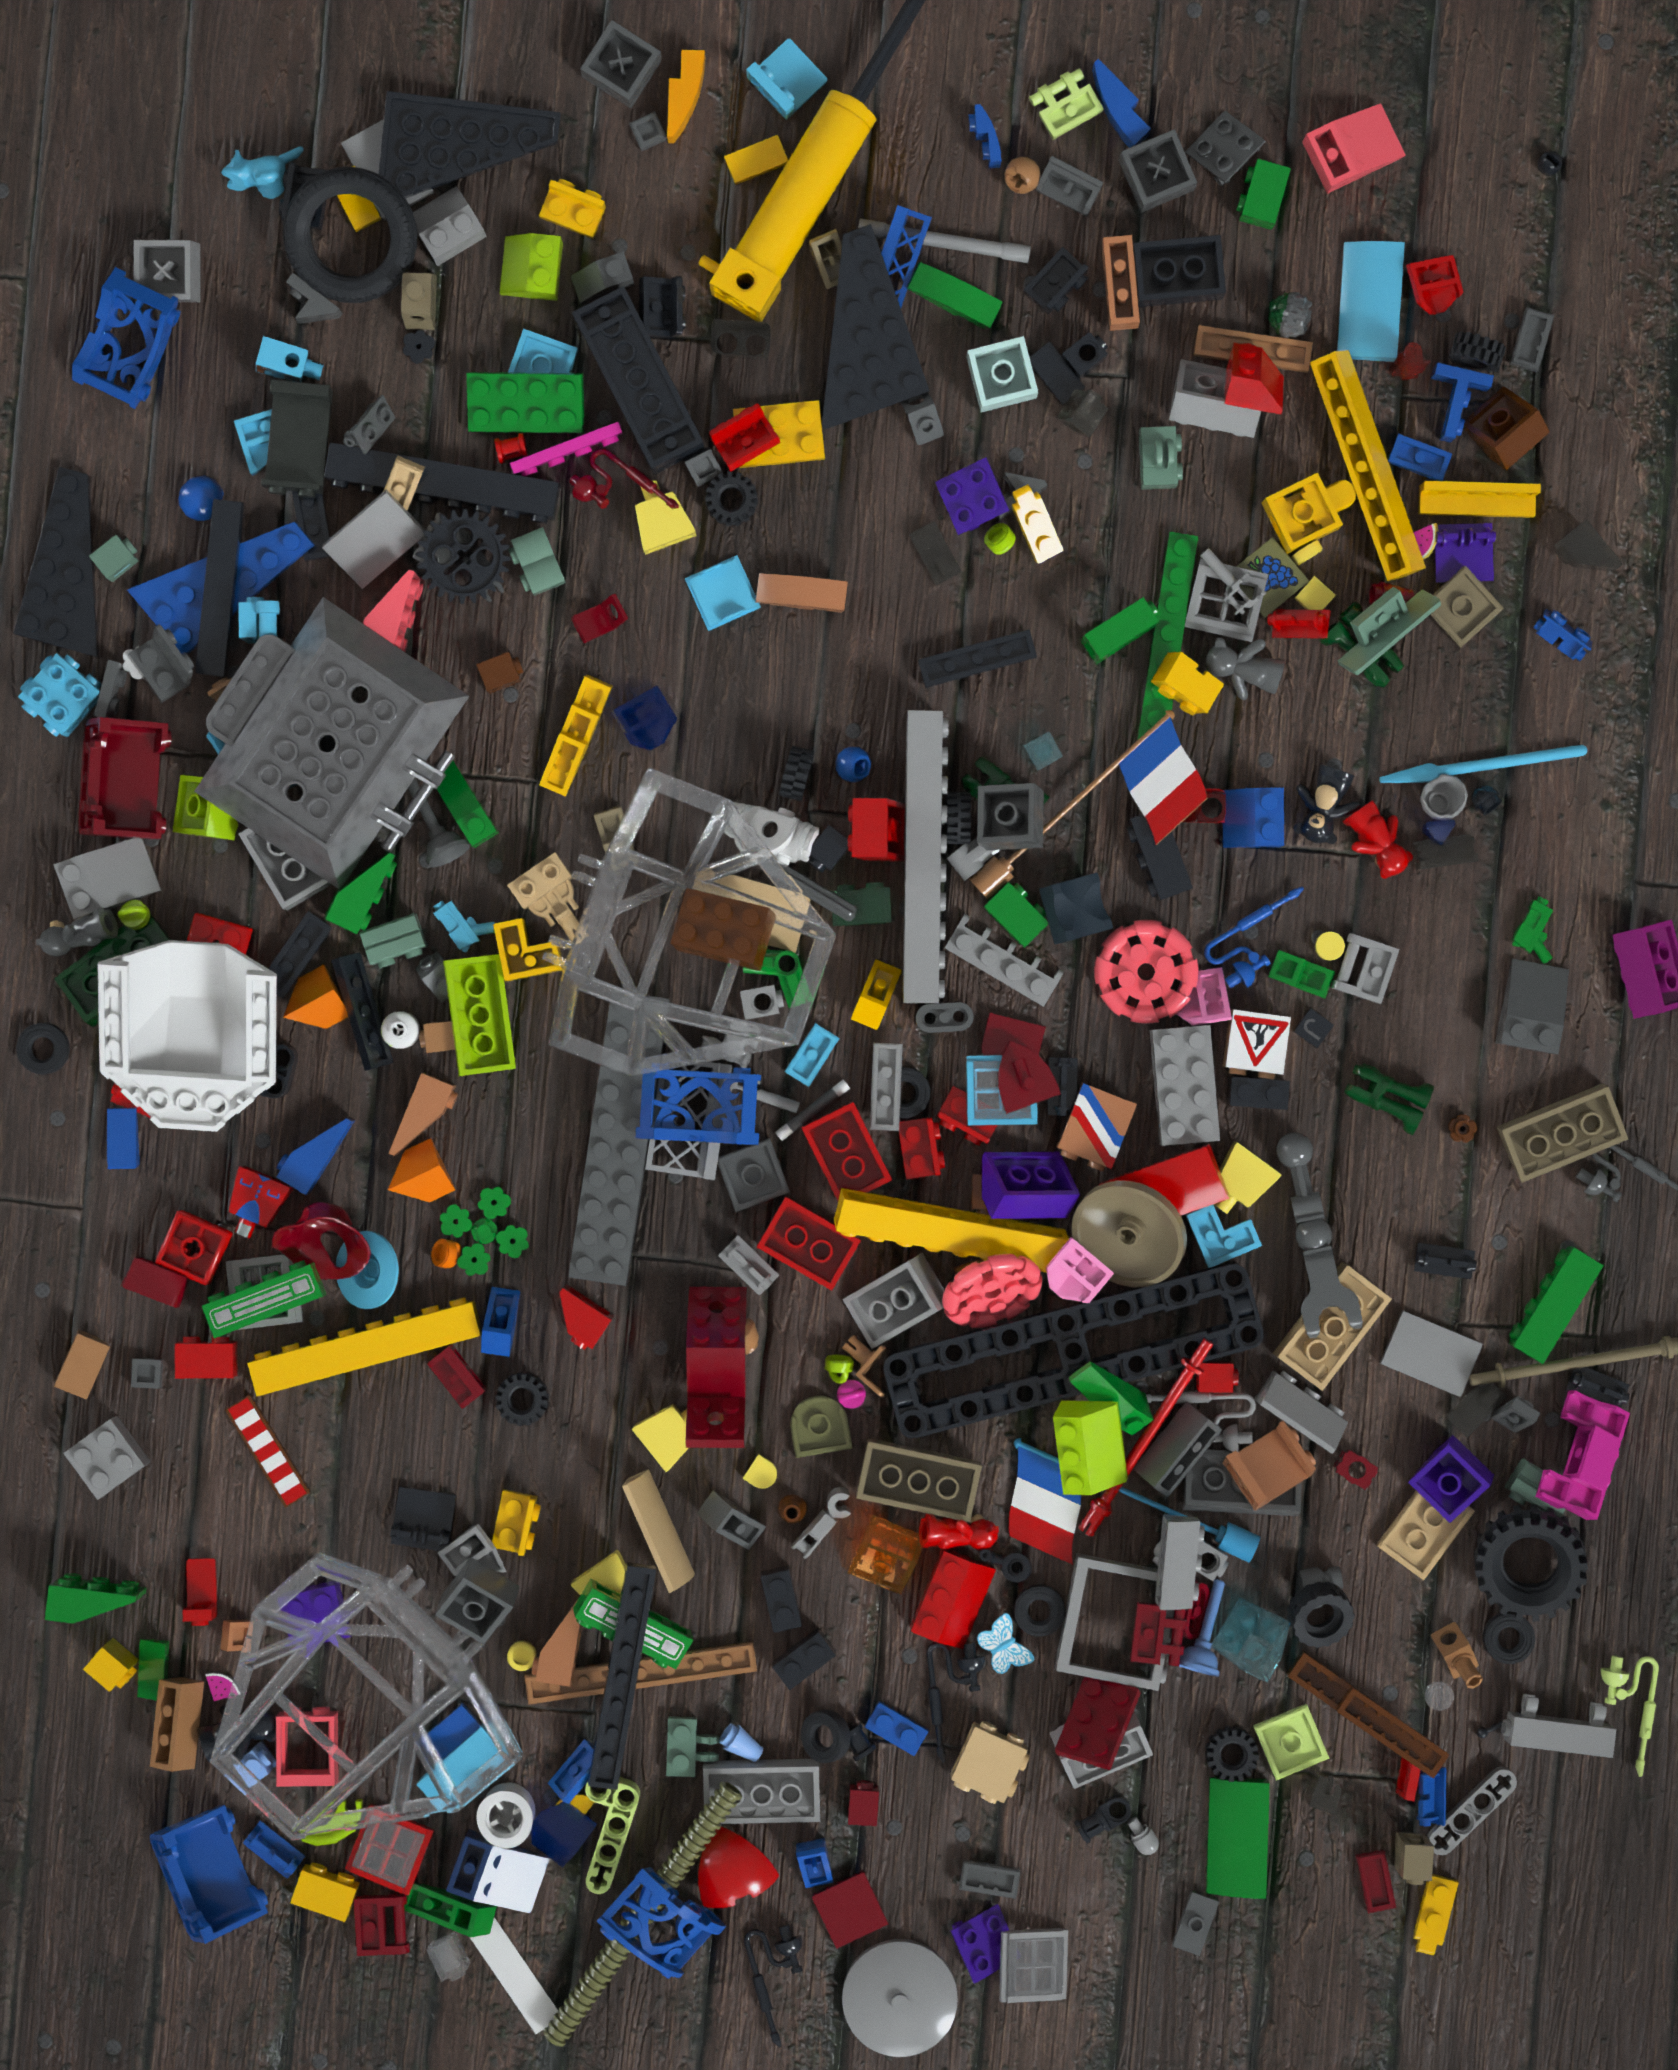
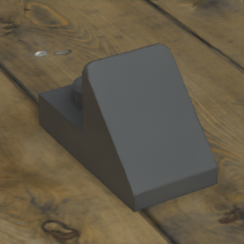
M294 273L286 281L291 288L289 293L302 304L307 300V303L295 317L299 324L338 319L343 314L336 305L319 292L313 290Z
M1007 472L1003 474V478L1012 491L1028 484L1033 493L1038 492L1040 494L1048 485L1042 479ZM1009 492L1003 496L1010 511L997 516L998 522L1013 512L1011 505L1016 503V501Z

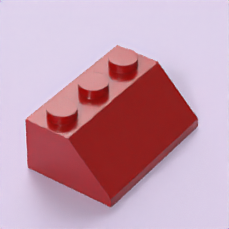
M942 1549L911 1622V1632L937 1643L964 1649V1644L969 1637L996 1568L951 1549Z

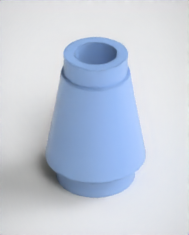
M729 1724L719 1739V1743L723 1745L724 1750L752 1762H756L763 1752V1747L740 1725Z

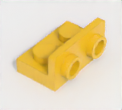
M559 179L558 182L550 180L549 191L539 217L594 239L606 209L605 201L601 200L602 196L591 190H586L585 193L574 189V184L563 179Z
M505 1489L502 1491L492 1543L497 1549L516 1552L519 1556H524L526 1549L532 1550L535 1533L530 1532L532 1521H538L541 1505L536 1504L537 1496Z

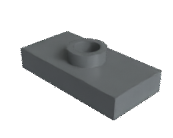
M1526 307L1509 365L1536 373L1539 371L1554 315Z
M963 1859L959 1890L1016 1899L1021 1870L1016 1867Z
M1191 1890L1172 1946L1200 1956L1219 1900Z

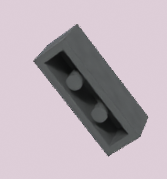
M1186 1402L1176 1412L1175 1417L1167 1427L1157 1436V1439L1146 1453L1140 1457L1133 1470L1155 1489L1169 1497L1222 1429L1194 1406Z

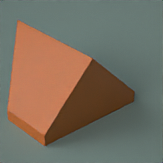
M325 965L298 978L283 1018L328 1029L348 1018L343 998Z
M432 1138L404 1151L389 1185V1191L432 1202L456 1190Z

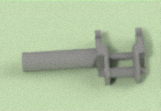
M1209 548L1200 555L1220 579L1233 589L1230 594L1228 592L1224 593L1226 597L1222 601L1228 600L1237 610L1235 615L1239 612L1244 614L1245 611L1243 609L1246 606L1251 608L1267 593L1264 590L1254 600L1249 599L1240 589V584L1250 576L1249 572L1237 580ZM1238 592L1246 603L1241 606L1232 595Z
M738 1082L733 1083L730 1087L731 1092L733 1089L743 1091V1086L738 1085ZM763 1089L757 1090V1100L797 1113L800 1102Z

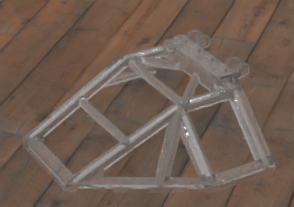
M648 768L602 861L584 854L579 855L578 861L581 864L598 869L596 878L580 871H574L572 874L573 879L591 885L592 889L573 941L570 942L550 935L548 942L553 946L569 950L567 958L564 959L550 952H544L542 958L547 962L563 967L548 1045L628 1076L798 1045L830 956L836 933L816 912L802 894L803 891L790 875H787L777 862L778 859L753 827L747 824L737 811L738 808L730 799ZM657 792L712 813L684 870L629 849ZM728 825L747 850L708 864ZM759 865L794 911L713 881ZM632 870L663 881L622 900ZM690 888L769 907L776 915L774 924L814 938L784 1028L722 1015L739 967L729 963L727 964L711 1012L646 997L684 889ZM671 891L636 989L610 931L617 915ZM604 948L610 957L623 988L594 977ZM579 991L634 1011L626 1055L571 1034ZM669 1021L746 1039L692 1048ZM650 1027L673 1051L672 1053L645 1058Z
M318 1552L254 1607L210 1763L292 1841L305 1839L306 1835L341 1829H345V1831L366 1828V1825L381 1822L384 1825L430 1817L432 1813L447 1811V1814L458 1812L523 1757L519 1744L471 1659L485 1644L475 1640L464 1651L459 1645L468 1639L469 1635L459 1631L451 1638L411 1599L426 1584L422 1578L415 1580L405 1592L399 1587L413 1572L409 1565L405 1566L391 1579ZM319 1576L358 1589L319 1623L280 1610ZM368 1606L386 1625L346 1623ZM265 1625L292 1635L259 1649ZM341 1635L400 1638L413 1651L412 1705ZM327 1639L407 1717L357 1764L283 1694L284 1690ZM290 1655L240 1715L253 1670ZM424 1662L446 1683L443 1688L425 1703H423ZM466 1692L498 1753L456 1787L424 1726ZM274 1702L348 1772L301 1817L292 1812L232 1754ZM399 1750L390 1804L334 1813V1810ZM416 1754L432 1780L439 1796L409 1801Z

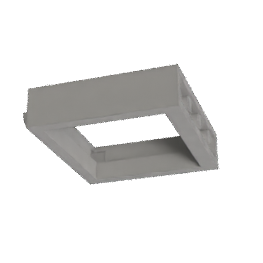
M1076 1553L1054 1665L1056 1671L1159 1691L1160 1683L1164 1684L1166 1681L1167 1667L1163 1665L1165 1655L1169 1654L1161 1653L1160 1665L1153 1664L1150 1678L1070 1663L1088 1568L1157 1581L1158 1569ZM1166 1610V1617H1174V1610ZM1164 1627L1163 1643H1170L1171 1638H1169L1171 1628Z

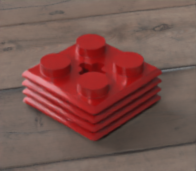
M195 913L187 941L216 943V940H218L219 943L229 944L246 955L253 930L246 926Z
M184 1210L177 1211L155 1259V1263L202 1285H209L229 1244L232 1232ZM196 1240L200 1252H195L192 1255L190 1254L191 1248L187 1245Z

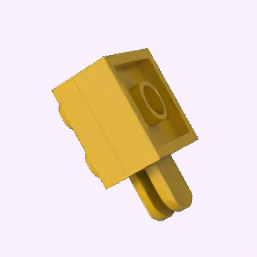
M1316 473L1266 497L1262 505L1284 551L1289 554L1338 530L1343 523L1337 512L1353 504L1356 499V491L1353 484L1347 480H1339L1325 487L1319 474Z

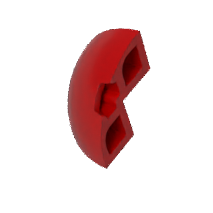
M724 1827L716 1829V1835L710 1837L711 1842L705 1844L706 1849L702 1851L698 1871L699 1893L704 1907H733L736 1905V1899L746 1895H751L752 1898L759 1896L779 1877L773 1864L758 1848Z

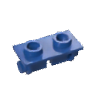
M1545 609L1543 614L1545 621L1539 618L1533 626L1537 630L1536 634L1552 645L1558 637L1562 638L1563 641L1557 649L1572 660L1577 659L1580 662L1587 653L1583 648L1585 647L1589 651L1592 648L1591 636L1579 627L1574 629L1566 623L1568 621L1567 618L1556 610L1551 612Z
M1441 1767L1434 1779L1421 1770L1419 1776L1420 1800H1418V1815L1416 1819L1419 1820L1420 1826H1431V1823L1445 1826L1446 1767Z
M261 1820L243 1842L246 1847L287 1879L305 1858L303 1853Z

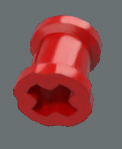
M523 432L518 433L517 437L505 440L494 439L500 464L505 463V460L528 456Z

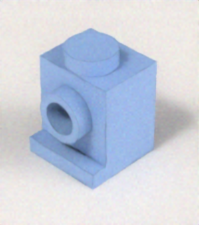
M262 1740L247 1750L243 1759L238 1764H233L248 1786L251 1787L276 1767V1759Z

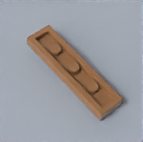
M1201 325L1197 327L1193 356L1229 361L1233 342L1241 344L1250 343L1254 346L1262 347L1278 369L1304 373L1309 371L1313 342Z

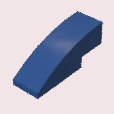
M1097 59L1094 62L1092 72L1101 105L1109 122L1128 148L1141 144L1149 136L1151 128L1133 111L1137 107L1139 99Z

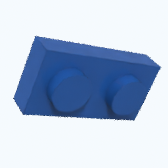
M1397 434L1388 457V462L1435 481H1443L1452 453Z
M878 1701L864 1725L866 1729L915 1756L929 1732V1729L881 1701Z
M586 1739L582 1741L548 1782L558 1797L567 1804L572 1801L588 1782L594 1745Z

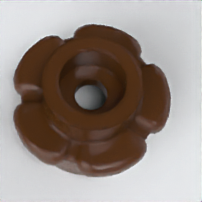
M1464 1114L1451 1119L1448 1125L1450 1137L1456 1142L1462 1141L1467 1143L1474 1138L1473 1134L1477 1131L1475 1121L1470 1120V1117ZM1464 1126L1465 1131H1460V1127Z

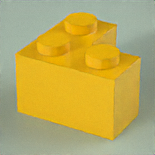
M520 918L493 924L505 981L564 970L559 942L553 941L530 946L524 919Z

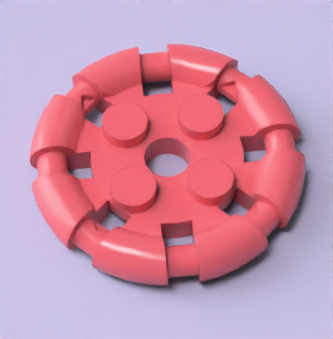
M1156 920L1133 921L1134 924L1130 926H1120L1104 940L1101 954L1096 956L1094 979L1095 984H1099L1102 992L1100 997L1111 1011L1119 1017L1122 1014L1131 1018V1022L1153 1024L1158 1023L1161 1018L1175 1016L1191 1000L1189 997L1193 987L1196 988L1198 983L1199 967L1197 959L1194 960L1191 952L1192 945L1179 930L1174 927L1170 929L1161 925L1162 922ZM1138 935L1141 943L1131 947L1128 938ZM1156 935L1167 940L1164 948L1153 944ZM1114 951L1122 954L1118 965L1110 962ZM1180 953L1183 964L1175 967L1171 956ZM1149 963L1154 967L1155 974L1152 979L1143 980L1138 975L1140 965ZM1118 976V982L1121 987L1113 990L1109 980ZM1174 979L1183 982L1179 992L1170 989ZM1129 995L1140 1000L1136 1008L1126 1004ZM1162 996L1165 1005L1154 1009L1151 1000Z
M1014 1254L993 1255L987 1257L988 1260L977 1263L975 1261L959 1271L954 1276V1281L949 1282L942 1297L944 1313L952 1322L963 1327L969 1324L971 1328H985L996 1325V1321L1006 1317L1008 1321L1024 1312L1030 1306V1300H1035L1040 1293L1042 1275L1037 1264L1027 1257H1016Z

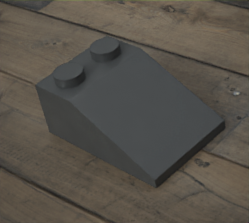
M1511 959L1495 1041L1496 1044L1547 1054L1559 1053L1564 1028L1569 969Z

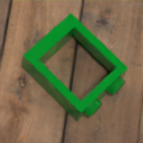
M1142 597L1086 633L1081 639V643L1097 665L1153 629L1159 622L1157 616L1160 613L1151 600L1147 602Z

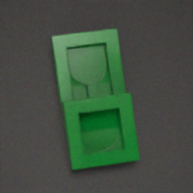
M1278 950L1268 977L1325 999L1335 971Z

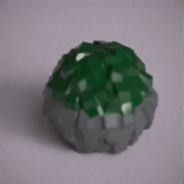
M1285 292L1275 300L1270 301V312L1267 319L1271 327L1276 331V334L1288 339L1289 337L1297 338V336L1305 335L1307 331L1306 326L1311 319L1312 310L1309 308L1312 306V302L1302 294H1299V292Z

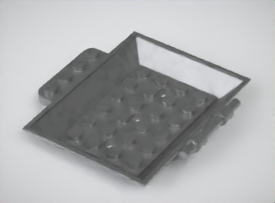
M323 597L292 645L274 635H264L257 640L206 718L208 731L226 744L194 792L340 890L382 826L387 827L391 832L381 847L391 853L401 836L405 837L414 824L413 818L433 788L437 789L446 776L444 772L455 757L452 753L445 750L435 766L427 763L426 760L469 698V695ZM358 686H363L368 691V698L363 703L355 702L352 697L353 690ZM325 735H330L335 739L336 745L331 752H325L320 747V740ZM417 777L423 781V784L403 814L394 811V808L414 778ZM292 784H298L303 789V796L298 801H293L288 797L287 790Z

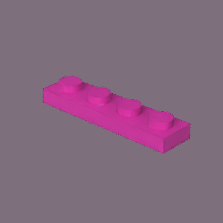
M619 422L511 462L510 465L514 475L521 474V476L528 477L538 473V466L547 463L549 468L564 463V456L575 453L576 457H580L592 452L591 446L602 443L603 447L619 441L618 436L623 433Z

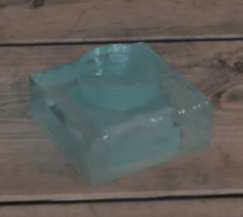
M1050 732L1023 746L1037 771L1063 757Z

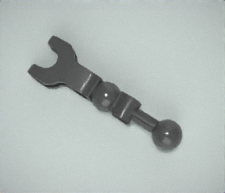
M1290 1132L1279 1140L1276 1152L1279 1161L1284 1166L1290 1168L1296 1196L1290 1197L1296 1224L1298 1225L1295 1235L1298 1246L1304 1250L1303 1256L1311 1289L1301 1306L1307 1335L1310 1339L1318 1337L1320 1334L1319 1316L1328 1307H1338L1343 1310L1351 1328L1360 1329L1362 1328L1363 1321L1358 1297L1339 1281L1332 1247L1329 1246L1332 1241V1230L1330 1225L1324 1220L1325 1216L1319 1191L1313 1192L1307 1163L1312 1158L1313 1145L1304 1134Z

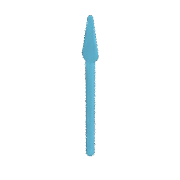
M1576 745L1440 766L1426 763L1382 776L1379 781L1380 783H1428L1442 774L1458 775L1580 757L1587 753V747L1585 745Z

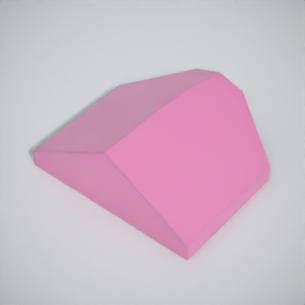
M1222 967L1200 970L1196 988L1193 987L1189 996L1191 1000L1176 1015L1193 1026L1232 1020ZM1181 981L1180 984H1179V987H1178V989H1177V992H1179V990H1180V987H1181V985H1182V983H1183L1182 981Z
M1072 1237L1046 1266L1049 1288L1062 1299L1082 1301L1084 1303H1090L1114 1274Z

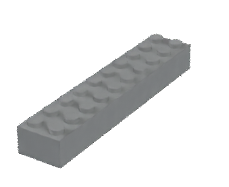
M908 710L903 1003L938 1004L939 998H944L945 980H939V969L945 968V951H940V940L945 939L946 923L940 922V911L946 910V893H940L941 882L946 881V864H941V853H946L947 835L941 834V824L946 825L947 805H942V796H946L948 788V777L942 776V767H947L948 747H942L943 738L948 736V718H943V711Z

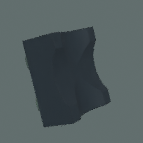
M1098 872L1039 889L1055 945L1113 928L1111 918L1108 916L1101 899Z

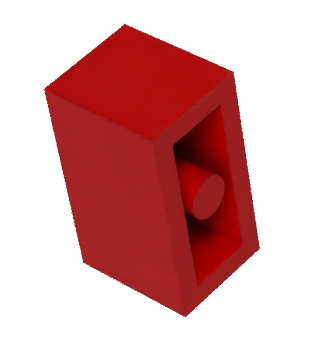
M184 1336L183 1341L175 1343V1379L234 1378L238 1376L237 1341H229V1336H219L217 1338L212 1336V1341H201V1336Z

